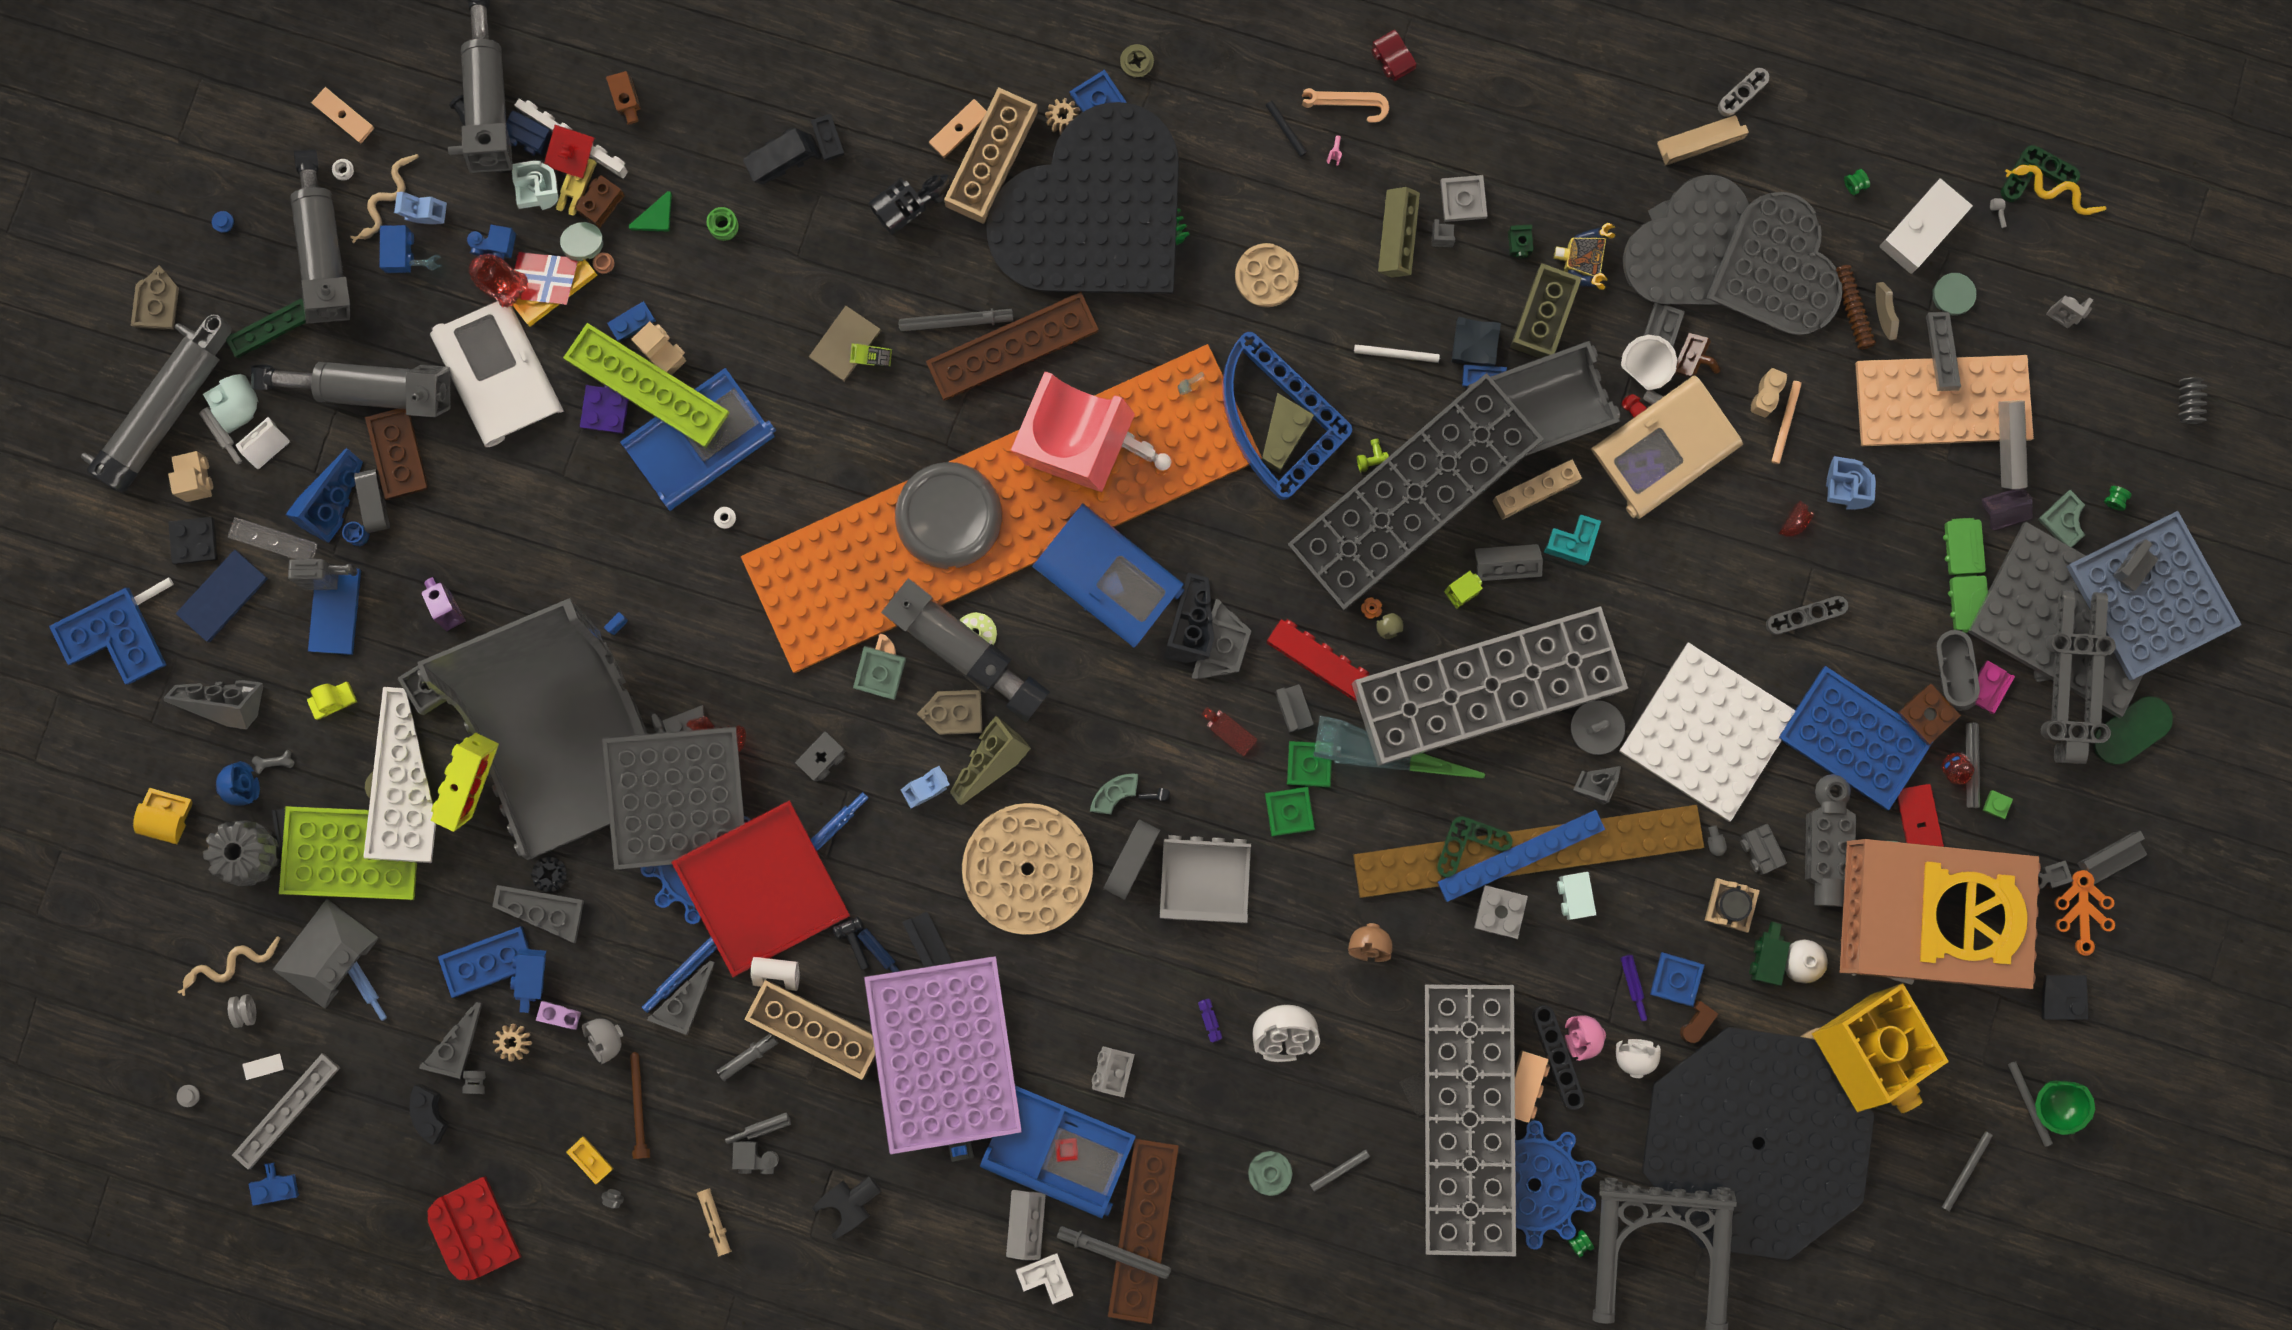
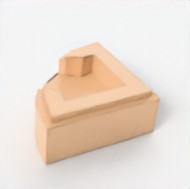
M880 633L876 649L896 655V649L892 641Z

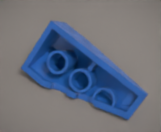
M345 449L297 498L286 513V516L302 529L329 543L342 525V516L345 507L349 505L350 500L348 498L351 489L355 486L354 475L360 472L363 462L349 449Z

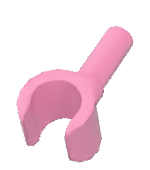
M1340 136L1335 138L1334 147L1327 158L1328 164L1331 159L1337 161L1336 166L1339 165L1342 153L1339 151Z

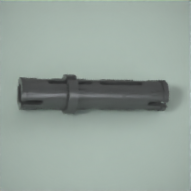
M769 1033L757 1043H751L747 1050L717 1069V1073L721 1074L720 1078L726 1081L756 1058H762L766 1051L779 1044L778 1040H775V1035Z

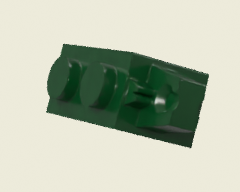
M1770 922L1768 933L1763 932V936L1759 937V941L1756 940L1754 945V953H1756L1755 962L1751 963L1749 974L1752 975L1751 980L1782 986L1790 942L1783 941L1784 936H1780L1782 924Z

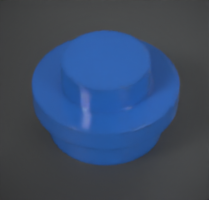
M226 211L217 212L212 218V226L218 232H228L234 225L232 215Z

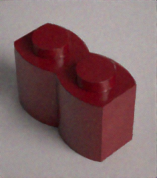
M1395 29L1373 42L1371 52L1377 61L1380 60L1384 65L1382 69L1387 78L1391 77L1393 81H1396L1416 69V62Z

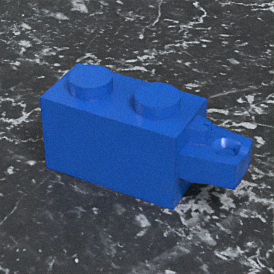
M519 949L518 954L513 956L512 968L516 969V976L511 978L510 989L514 990L515 1000H520V1012L529 1013L530 1001L541 999L546 951Z

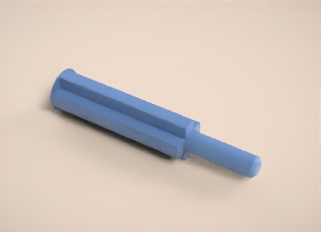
M356 961L348 973L366 1003L373 1006L380 1020L383 1021L387 1019V1016L377 1002L379 997Z

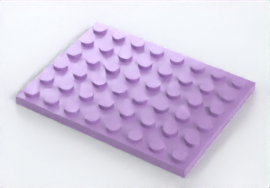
M996 956L864 977L890 1154L1022 1132Z

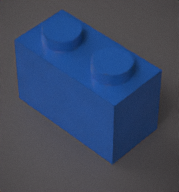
M406 225L380 226V268L385 273L411 272V266L414 264V256L411 253V245L414 244V234Z

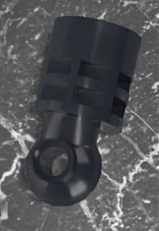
M948 174L930 177L924 182L923 188L917 193L901 177L885 191L869 201L868 205L884 228L891 235H894L920 213H923L926 210L925 205L931 200L937 204L945 199L949 186Z

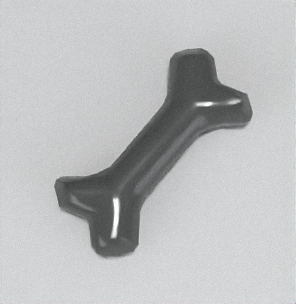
M286 750L280 757L262 759L259 756H254L252 759V763L256 766L255 772L257 774H261L262 770L266 767L284 765L292 768L295 765L289 750Z

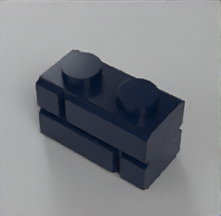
M513 110L506 122L511 145L515 147L517 144L523 146V150L532 156H535V154L543 156L550 144L553 132L551 129Z

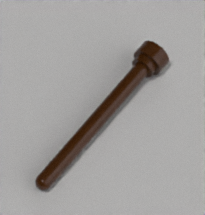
M633 1052L630 1055L636 1145L634 1150H632V1159L650 1158V1149L647 1148L644 1137L639 1054Z

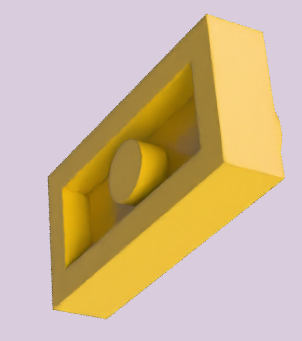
M585 1136L567 1151V1154L595 1184H598L614 1169Z

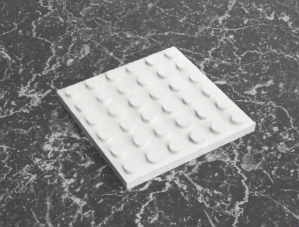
M1687 643L1619 752L1730 822L1781 742L1779 736L1795 713V710L1692 644Z

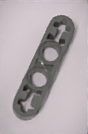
M1835 596L1779 613L1766 621V629L1772 635H1779L1835 618L1848 610V602L1844 597ZM1835 601L1838 604H1842L1840 612L1838 611V609H1833L1830 611H1828L1827 607L1833 606L1835 604ZM1813 607L1822 609L1823 614L1821 618H1815L1812 615ZM1793 613H1799L1802 616L1801 624L1797 625L1792 622L1791 616ZM1774 619L1776 620V622L1786 620L1787 623L1781 625L1779 627V630H1777L1776 627L1772 628L1771 624L1774 623Z

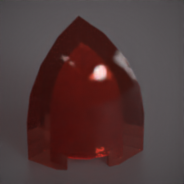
M1799 501L1793 507L1778 534L1796 536L1802 533L1809 525L1814 512L1807 511L1808 506Z

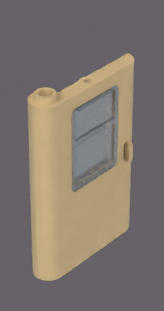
M1692 376L1592 447L1591 450L1627 500L1628 507H1626L1629 515L1632 518L1640 519L1740 448L1743 442L1700 379Z

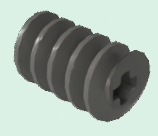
M2184 378L2179 380V385L2182 386L2179 389V393L2182 395L2179 397V402L2182 404L2178 406V409L2182 411L2178 414V418L2181 419L2180 423L2198 424L2207 421V418L2200 417L2201 414L2207 413V410L2201 409V406L2207 405L2206 401L2201 400V398L2207 396V393L2201 392L2202 389L2207 388L2206 384L2201 383L2204 380L2203 378Z

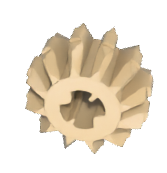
M1066 98L1063 99V103L1056 99L1055 106L1049 104L1048 109L1050 111L1045 113V117L1048 118L1046 121L1047 126H1052L1053 132L1059 129L1061 135L1067 125L1078 116L1080 108L1075 107L1074 101L1067 104ZM1064 114L1065 117L1067 115V118L1062 119V117L1060 118V115Z
M511 1024L509 1029L507 1025H504L502 1027L504 1033L496 1032L500 1040H493V1044H499L500 1046L495 1049L496 1053L503 1051L500 1056L501 1059H505L508 1056L509 1061H514L516 1056L518 1060L523 1059L522 1053H529L525 1045H532V1042L526 1041L530 1033L522 1034L525 1027L520 1026L517 1029L516 1024ZM515 1038L516 1046L510 1047L509 1039Z

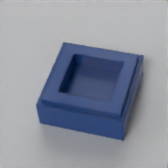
M618 612L604 628L610 634L615 635L628 622V619Z

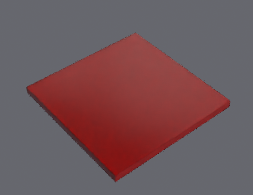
M790 800L671 861L732 977L750 969L753 957L771 958L850 917L842 898Z

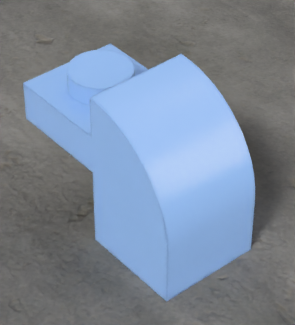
M397 192L394 213L404 216L405 220L410 222L443 224L447 203L433 197L418 198L405 192Z
M938 766L930 770L923 777L908 783L901 789V792L910 808H913L939 795L950 784L947 781L946 774Z

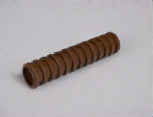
M1843 265L1836 268L1839 281L1842 283L1841 299H1844L1843 305L1846 306L1845 311L1848 312L1847 318H1850L1849 324H1852L1851 330H1854L1853 336L1856 337L1855 342L1858 343L1857 349H1867L1874 346L1876 340H1873L1874 334H1871L1870 322L1866 320L1868 316L1864 314L1866 312L1862 308L1864 304L1860 302L1862 298L1858 295L1860 291L1856 289L1858 285L1854 283L1856 279L1852 277L1854 273L1850 271L1852 267L1851 265Z

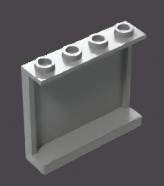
M1169 835L1168 839H1164L1160 919L1247 923L1251 844H1247L1245 839H1234V843L1225 842V838H1212V842L1203 841V837H1190V840H1181L1182 836Z

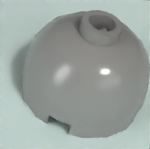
M594 1019L582 1025L584 1036L589 1035V1048L598 1062L603 1064L619 1053L622 1044L620 1037L623 1036V1033L618 1024L614 1026L607 1019Z

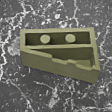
M1277 393L1262 462L1280 474L1311 424L1314 415Z

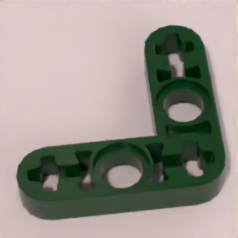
M2035 145L2027 147L2021 153L2012 169L2013 171L2020 165L2037 166L2045 177L2058 184L2068 181L2066 179L2067 173L2072 174V179L2069 182L2077 183L2080 178V172L2076 167ZM2031 152L2034 153V159H2033V160H2030V159H2029V157H2030L2029 154H2030ZM2043 157L2044 160L2040 163V165H2038L2040 159ZM2047 161L2053 162L2055 164V171H2048L2045 163ZM2063 168L2061 173L2059 175H2056V173H2058L2059 170ZM2027 173L2025 179L2019 178L2016 174H2010L2001 189L2002 198L2008 202L2016 201L2024 192L2034 173ZM2017 183L2014 194L2011 196L2009 189Z
M1457 817L1450 825L1437 863V872L1445 878L1455 874L1467 840L1497 851H1506L1512 846V837L1503 830L1466 817ZM1464 821V826L1467 827L1466 830H1462L1460 833V837H1464L1463 841L1458 837H1451L1452 833L1457 834L1458 827L1455 824ZM1478 828L1486 829L1488 835L1485 840H1479L1476 837V830ZM1492 831L1496 832L1494 835L1496 838L1505 836L1508 844L1500 847L1499 842L1492 840V844H1489L1488 841L1492 837ZM1449 842H1458L1460 850L1457 853H1451L1448 850ZM1445 853L1450 857H1457L1456 861L1451 860L1450 867L1452 871H1448L1446 874L1443 873L1444 869L1441 868V864H1446L1448 860L1447 857L1444 858Z

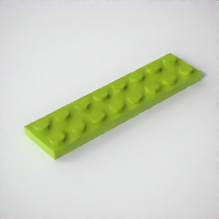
M588 323L563 357L570 364L704 448H707L730 414L725 408Z

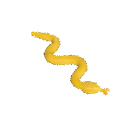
M2020 165L2013 171L2005 170L2007 172L2006 177L2012 173L2019 176L2033 172L2035 175L2034 190L2038 197L2045 200L2053 199L2064 190H2071L2073 209L2078 214L2091 215L2106 210V206L2082 208L2080 205V187L2074 182L2066 181L2050 191H2045L2043 189V173L2037 166Z

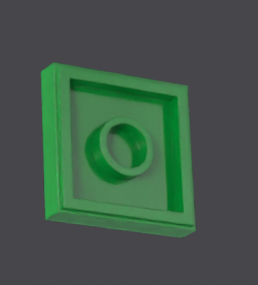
M1289 741L1287 785L1330 787L1333 744Z
M1308 787L1265 793L1271 837L1315 830Z

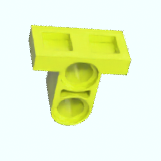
M344 682L338 686L331 684L317 686L310 691L313 697L307 699L316 720L357 702L349 682Z

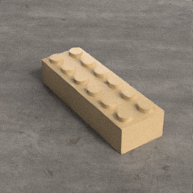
M998 87L946 194L944 202L947 208L980 223H985L994 199L1001 190L1038 113L1037 104Z
M769 980L763 982L744 1019L861 1080L865 1079L876 1058L871 1032Z

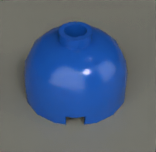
M239 761L221 770L217 776L216 790L224 802L234 806H243L252 803L253 800L259 797V780L257 777L253 779L251 772L254 770L251 766Z

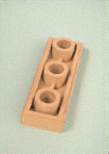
M326 87L311 102L360 144L375 129Z
M973 99L929 141V144L945 158L981 124L987 111ZM959 127L963 128L960 132L956 131Z

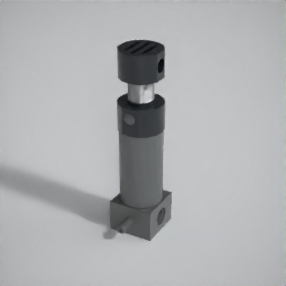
M909 578L881 612L902 630L910 633L960 672L969 682L985 694L990 688L994 687L997 689L998 692L1010 700L1006 708L1025 723L1050 693V691L1030 676L1025 682L1020 680L1007 667L1012 660L952 615Z

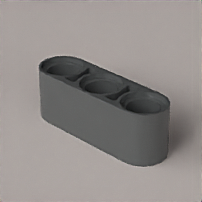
M373 469L355 473V484L365 531L371 533L389 529V517L378 470Z

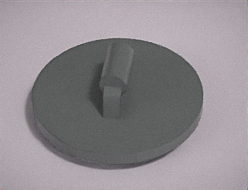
M1591 701L1582 705L1574 713L1571 720L1570 728L1574 742L1580 749L1590 754L1602 755L1613 751L1622 742L1625 734V722L1622 714L1615 706L1604 701Z

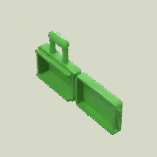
M1974 518L1952 519V521L1946 522L1944 525L1945 535L1943 536V540L1946 541L1947 556L1945 561L1948 562V571L1950 575H1956V577L1949 581L1950 591L1948 595L1951 597L1952 605L1950 617L1953 619L1954 630L1968 633L1989 591L1986 576L1976 575L1984 573L1986 567L1982 523L1980 520H1974Z

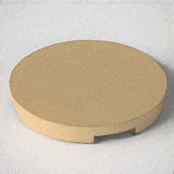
M1270 243L1258 244L1249 248L1239 259L1235 271V281L1241 295L1250 303L1260 307H1274L1287 301L1293 295L1299 279L1298 265L1294 257L1285 249Z

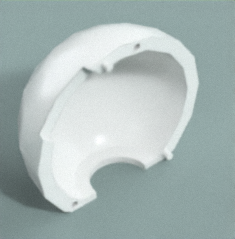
M1645 335L1636 338L1628 344L1623 352L1621 366L1645 389L1653 390L1662 387L1670 381L1676 371L1677 357L1674 348L1667 340L1660 336Z

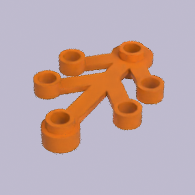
M2080 870L2073 874L2072 886L2061 897L2055 899L2054 905L2059 910L2067 909L2069 901L2077 893L2079 894V902L2062 919L2056 921L2055 927L2060 932H2066L2070 929V923L2079 915L2080 939L2075 943V950L2080 955L2088 956L2095 949L2093 941L2090 940L2089 915L2100 924L2102 930L2112 931L2115 928V922L2110 918H2106L2088 901V893L2099 901V905L2103 909H2111L2114 906V900L2109 896H2105L2094 886V877L2090 872ZM2082 877H2085L2087 879V883L2085 885H2081L2080 879ZM2061 899L2065 901V906L2062 908L2058 905ZM2105 899H2109L2110 905L2108 907H2105L2103 905V901ZM2107 920L2111 923L2109 929L2104 927V923ZM2061 921L2066 923L2065 929L2059 927ZM2084 943L2089 944L2090 948L2088 951L2083 950L2082 946Z

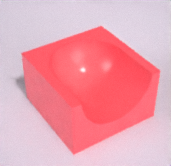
M1044 372L1011 451L1026 466L1102 492L1135 413L1121 397L1114 395L1112 400L1099 398L1071 387L1051 373Z

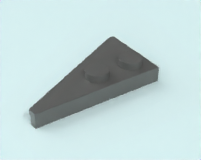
M709 961L699 969L689 981L685 982L674 995L651 1014L647 1021L688 1035L716 962Z
M476 1002L465 1013L466 1015L450 1030L443 1041L436 1046L425 1062H422L419 1069L462 1079L483 1003Z

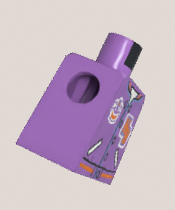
M436 577L427 579L424 582L427 589L422 592V596L433 620L446 631L465 622L451 592L442 583H438Z

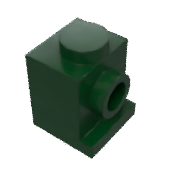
M1532 225L1510 226L1508 231L1510 256H1516L1518 259L1529 257L1533 252ZM1518 239H1525L1526 243L1521 244Z

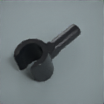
M1159 788L1157 794H1139V799L1167 801L1170 791Z

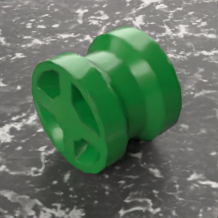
M1862 169L1856 170L1853 175L1844 177L1845 186L1852 195L1858 194L1861 189L1866 190L1870 187V180Z
M2111 486L2109 490L2110 495L2105 498L2104 503L2112 509L2124 511L2126 501L2132 495L2131 492L2119 486Z
M1580 1230L1577 1236L1567 1240L1579 1258L1587 1250L1591 1251L1594 1249L1592 1242L1583 1230Z

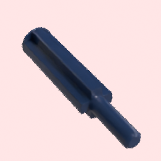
M867 928L858 934L857 937L885 969L889 968L892 972L900 971L894 965L895 960Z

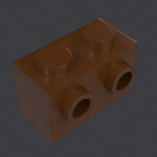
M600 175L598 179L596 178L591 182L586 195H582L578 199L575 209L582 217L600 228L625 195L619 187Z

